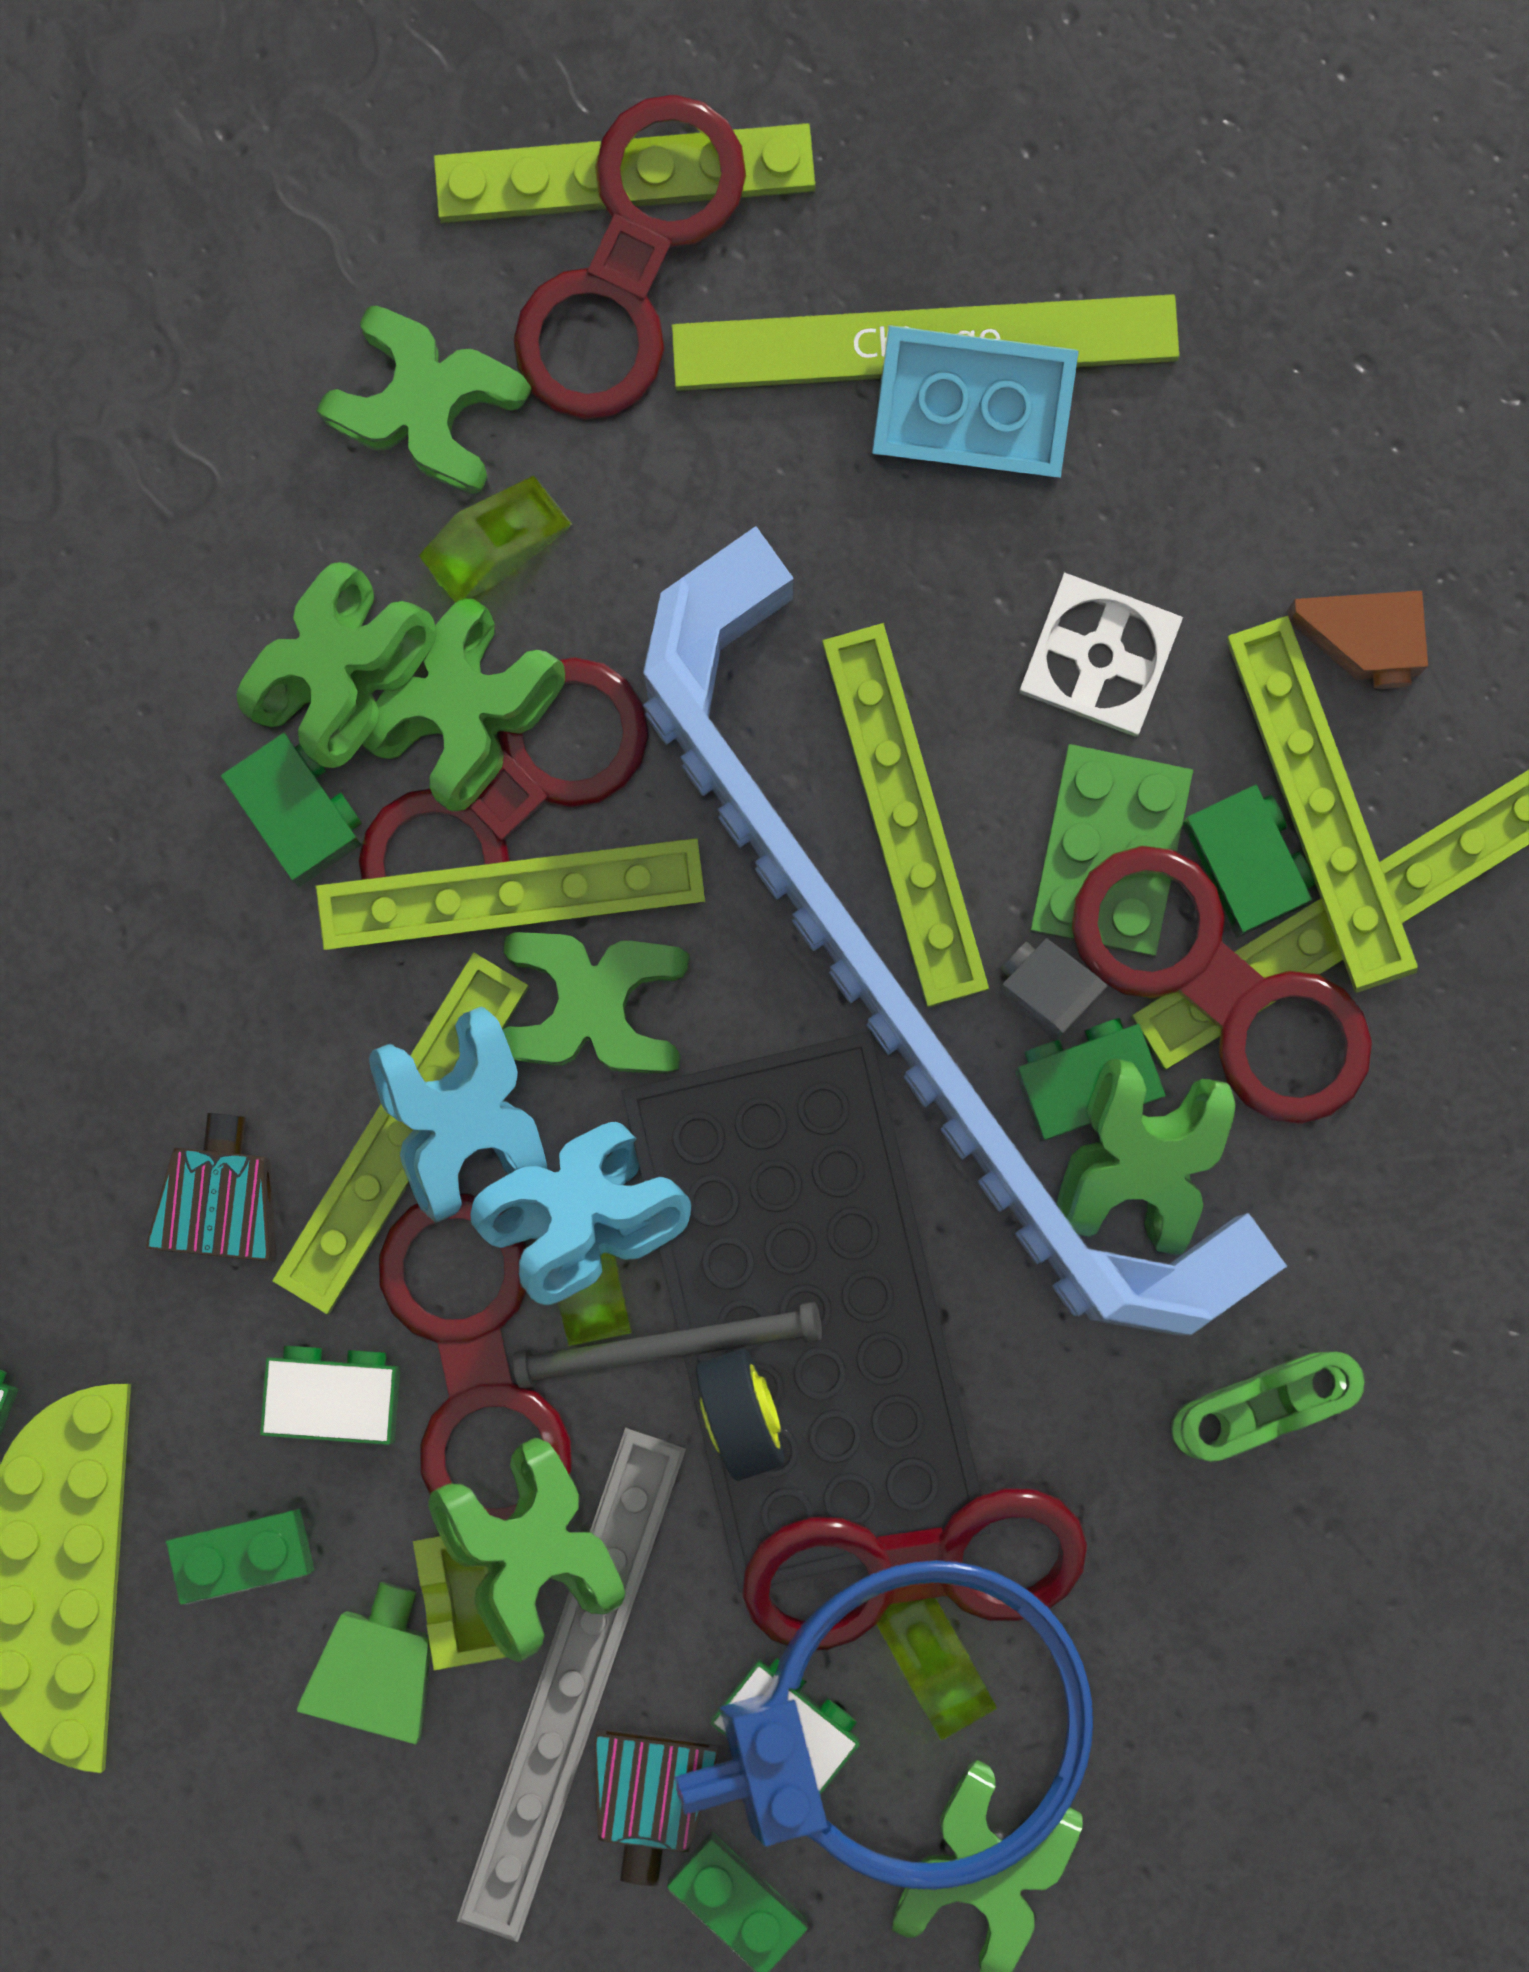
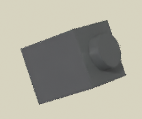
M1046 938L1036 950L1026 941L1001 967V970L1009 978L1002 984L999 990L1046 1035L1055 1041L1101 994L1107 985L1098 976Z

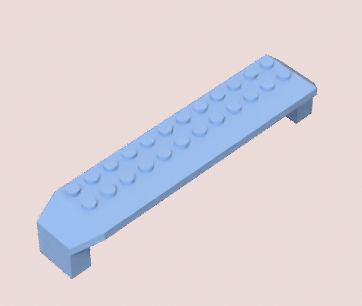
M755 526L661 592L644 668L648 701L643 704L647 711L645 713L646 718L666 745L676 739L685 751V754L680 757L684 763L681 766L700 794L705 796L710 791H713L723 806L718 808L720 813L718 818L737 846L741 848L749 842L760 858L755 861L757 865L755 870L776 900L786 894L794 904L797 911L792 914L794 917L792 922L808 946L815 951L823 945L835 963L830 966V976L850 1003L860 997L873 1016L867 1019L868 1023L866 1026L883 1051L889 1055L897 1049L910 1069L905 1072L903 1078L920 1103L927 1107L932 1102H935L948 1120L940 1130L954 1151L962 1160L972 1154L986 1175L977 1182L991 1203L999 1212L1009 1206L1023 1227L1015 1232V1235L1023 1248L1036 1264L1042 1263L1047 1259L1060 1277V1280L1053 1284L1052 1287L1069 1312L1074 1317L1085 1313L1091 1321L1179 1336L1192 1335L1287 1267L1250 1214L1247 1213L1234 1217L1168 1265L1087 1249L709 720L720 650L793 600L792 575Z

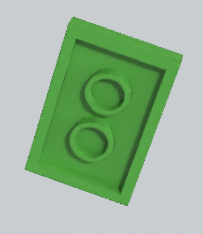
M1069 744L1063 765L1030 932L1075 941L1071 928L1075 897L1089 872L1113 853L1139 846L1172 849L1177 852L1193 769ZM1142 872L1124 877L1107 891L1100 904L1098 928L1103 945L1106 948L1153 958L1156 956L1171 879L1162 874Z

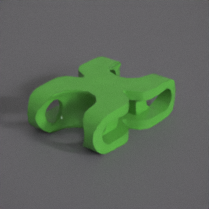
M376 305L367 307L360 321V327L369 344L380 349L396 362L393 381L382 393L367 398L348 394L338 389L329 390L322 397L316 409L317 414L329 427L377 451L390 450L408 437V449L420 472L470 494L481 492L488 479L485 465L477 455L467 451L452 439L451 432L454 419L465 407L479 402L499 406L509 411L518 409L527 400L532 389L523 375L473 349L457 350L439 363V351L436 347L435 339L427 327Z
M342 562L332 563L327 566L296 604L293 619L300 633L297 639H277L268 644L243 677L236 694L239 708L244 716L260 725L268 727L283 725L304 704L311 702L298 728L299 743L311 760L323 767L329 768L340 767L351 759L375 728L380 710L373 697V692L375 690H396L405 685L431 650L436 638V626L430 613L413 603L404 601L390 603L368 625L362 626L374 601L373 588L361 570Z
M474 599L459 600L435 625L436 638L434 644L423 660L429 673L428 677H411L405 685L398 689L384 690L376 701L380 710L378 722L362 744L373 755L391 759L399 757L422 736L437 733L443 735L444 750L429 776V787L435 800L450 811H461L468 808L502 768L504 752L496 737V733L504 731L520 734L532 729L557 697L565 682L563 663L552 654L541 650L527 651L503 673L482 674L480 661L495 634V623L488 608Z
M515 932L504 938L503 953L509 962L517 967L530 968L548 974L557 985L559 997L554 1013L542 1024L526 1027L508 1026L503 1029L514 1061L564 1066L574 1061L585 1043L591 1041L600 1062L613 1071L670 1074L680 1070L681 1055L675 1045L665 1040H656L635 1033L627 1023L625 1006L630 993L642 983L661 980L675 981L682 978L689 969V953L674 946L637 941H620L609 946L599 964L593 966L584 945L573 936Z
M1111 1059L1106 1062L1099 1075L1087 1109L1090 1124L1098 1132L1100 1142L1081 1146L1072 1154L1059 1192L1057 1207L1077 1235L1089 1237L1098 1232L1112 1207L1125 1200L1143 1199L1148 1202L1144 1226L1147 1236L1155 1246L1156 1251L1170 1255H1180L1184 1253L1191 1241L1204 1205L1201 1192L1191 1182L1190 1174L1209 1170L1220 1160L1235 1113L1232 1091L1225 1082L1200 1079L1192 1084L1190 1091L1178 1109L1165 1116L1147 1117L1142 1114L1146 1087L1144 1079L1135 1067V1064L1120 1059Z
M1342 1352L1309 1353L1266 1370L1252 1378L1234 1383L1185 1403L1175 1412L1172 1418V1440L1177 1448L1188 1457L1206 1461L1226 1459L1273 1440L1279 1435L1309 1426L1350 1409L1359 1401L1364 1390L1362 1370L1353 1358ZM1324 1368L1331 1375L1332 1387L1328 1395L1321 1398L1314 1391L1312 1380L1316 1372ZM1210 1413L1219 1420L1221 1432L1217 1440L1207 1445L1199 1437V1424L1202 1418Z
M532 1438L521 1444L511 1456L510 1468L515 1478L519 1498L515 1512L506 1521L490 1516L476 1499L471 1489L461 1484H445L431 1493L428 1505L435 1526L451 1558L464 1567L485 1566L488 1569V1573L475 1590V1606L499 1650L504 1656L516 1662H522L531 1657L542 1645L544 1633L539 1623L535 1601L539 1587L548 1578L562 1582L576 1598L581 1608L591 1614H608L619 1608L625 1597L621 1578L602 1540L590 1532L569 1533L566 1530V1526L578 1510L579 1495L553 1447L546 1441L538 1438Z
M979 1760L970 1763L962 1773L940 1816L941 1832L954 1853L951 1855L929 1854L918 1862L937 1863L958 1860L980 1853L1002 1841L989 1830L985 1819L989 1801L995 1789V1776L989 1765ZM1069 1807L1060 1823L1040 1845L1016 1864L994 1876L953 1888H904L892 1915V1931L903 1937L913 1938L923 1933L928 1922L941 1906L956 1901L973 1904L986 1915L989 1924L985 1942L979 1954V1968L981 1972H1012L1035 1928L1034 1913L1022 1896L1021 1891L1023 1889L1046 1890L1058 1882L1081 1833L1082 1813Z

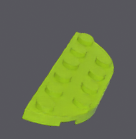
M131 1384L94 1386L74 1392L47 1406L16 1436L0 1465V1713L10 1727L39 1753L65 1766L97 1773L104 1772L106 1766Z

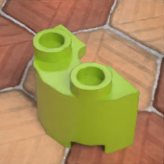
M441 1536L413 1541L419 1583L425 1603L427 1631L434 1670L506 1658L495 1644L475 1606V1590L488 1573V1569L485 1566L464 1567L454 1561L447 1552Z

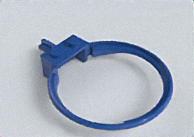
M923 1561L893 1566L871 1574L842 1590L819 1607L801 1625L785 1649L766 1694L719 1707L732 1760L676 1776L677 1786L675 1787L685 1815L742 1798L750 1831L765 1847L799 1836H807L852 1870L890 1885L911 1889H943L975 1883L998 1874L1030 1854L1049 1836L1071 1806L1081 1785L1092 1744V1699L1087 1675L1078 1651L1060 1621L1037 1597L1016 1582L996 1572L960 1562ZM923 1583H946L969 1587L1002 1601L1021 1615L1042 1638L1056 1663L1063 1683L1067 1708V1730L1063 1756L1050 1789L1037 1809L1017 1830L998 1844L966 1858L937 1863L909 1862L874 1852L841 1833L825 1818L797 1703L794 1699L788 1701L789 1688H799L803 1673L814 1651L827 1633L845 1615L863 1602L881 1593L899 1587Z

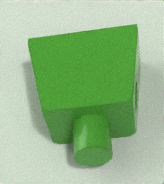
M379 1582L369 1617L347 1611L341 1614L302 1695L297 1712L412 1744H417L420 1741L424 1729L431 1649L428 1633L407 1628L416 1591Z

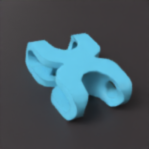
M483 1007L468 1011L458 1018L455 1027L458 1035L460 1056L454 1069L440 1080L425 1082L418 1072L413 1058L404 1050L394 1047L393 1044L377 1048L369 1056L371 1072L384 1111L394 1119L402 1121L409 1128L414 1129L402 1143L400 1152L401 1163L420 1209L436 1223L459 1212L462 1201L459 1194L458 1173L464 1160L478 1149L493 1148L504 1171L508 1174L527 1166H539L548 1170L546 1157L533 1118L523 1110L514 1108L511 1104L504 1101V1098L515 1087L518 1072L498 1020Z
M610 1122L603 1124L566 1143L559 1153L560 1170L558 1172H553L539 1166L522 1167L489 1185L474 1199L471 1209V1223L481 1237L490 1245L503 1248L530 1238L538 1239L524 1250L519 1262L520 1283L528 1295L537 1303L549 1305L559 1302L595 1283L602 1273L601 1255L603 1253H609L624 1260L640 1258L674 1239L687 1227L691 1213V1202L687 1195L672 1180L657 1177L633 1186H624L626 1182L637 1174L639 1163L634 1145L637 1138L621 1123Z

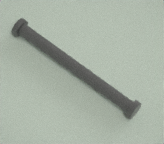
M810 1302L801 1304L800 1311L537 1355H532L529 1349L516 1351L513 1356L514 1374L519 1388L528 1389L534 1388L537 1380L798 1337H804L806 1342L820 1341L822 1339V1325L816 1303Z

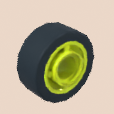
M742 1348L698 1363L696 1375L701 1395L700 1404L703 1417L714 1447L720 1453L731 1477L736 1481H740L783 1466L785 1457L779 1434L781 1427L768 1386L764 1378L760 1377L750 1353Z

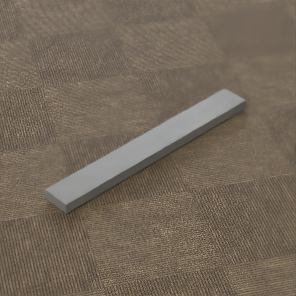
M629 1428L624 1430L590 1533L602 1540L608 1550L624 1587V1601L619 1608L608 1614H591L581 1608L576 1598L569 1591L457 1919L458 1922L516 1942L519 1941L686 1451L684 1447Z

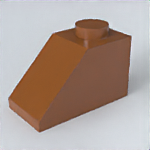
M1422 591L1294 599L1287 609L1291 625L1354 679H1373L1374 688L1391 689L1412 685V676H1419L1428 667Z

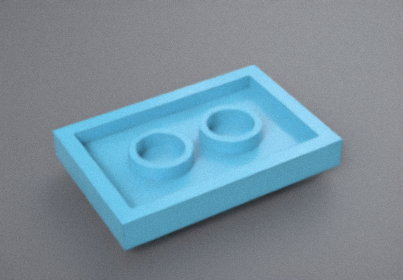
M888 325L872 453L1061 478L1079 351L1069 348Z

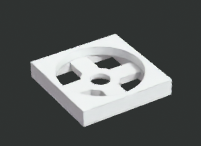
M1064 572L1019 693L1138 737L1183 617ZM1093 601L1105 606L1097 630L1090 632L1086 636L1058 626L1060 618L1077 605ZM1129 615L1143 620L1149 628L1156 650L1152 661L1125 651L1120 639ZM1096 644H1104L1112 651V662L1104 668L1093 666L1088 659L1090 648ZM1048 651L1075 661L1080 675L1071 698L1058 688L1051 677L1046 659ZM1116 676L1143 686L1140 694L1125 704L1112 708L1095 707L1103 683Z

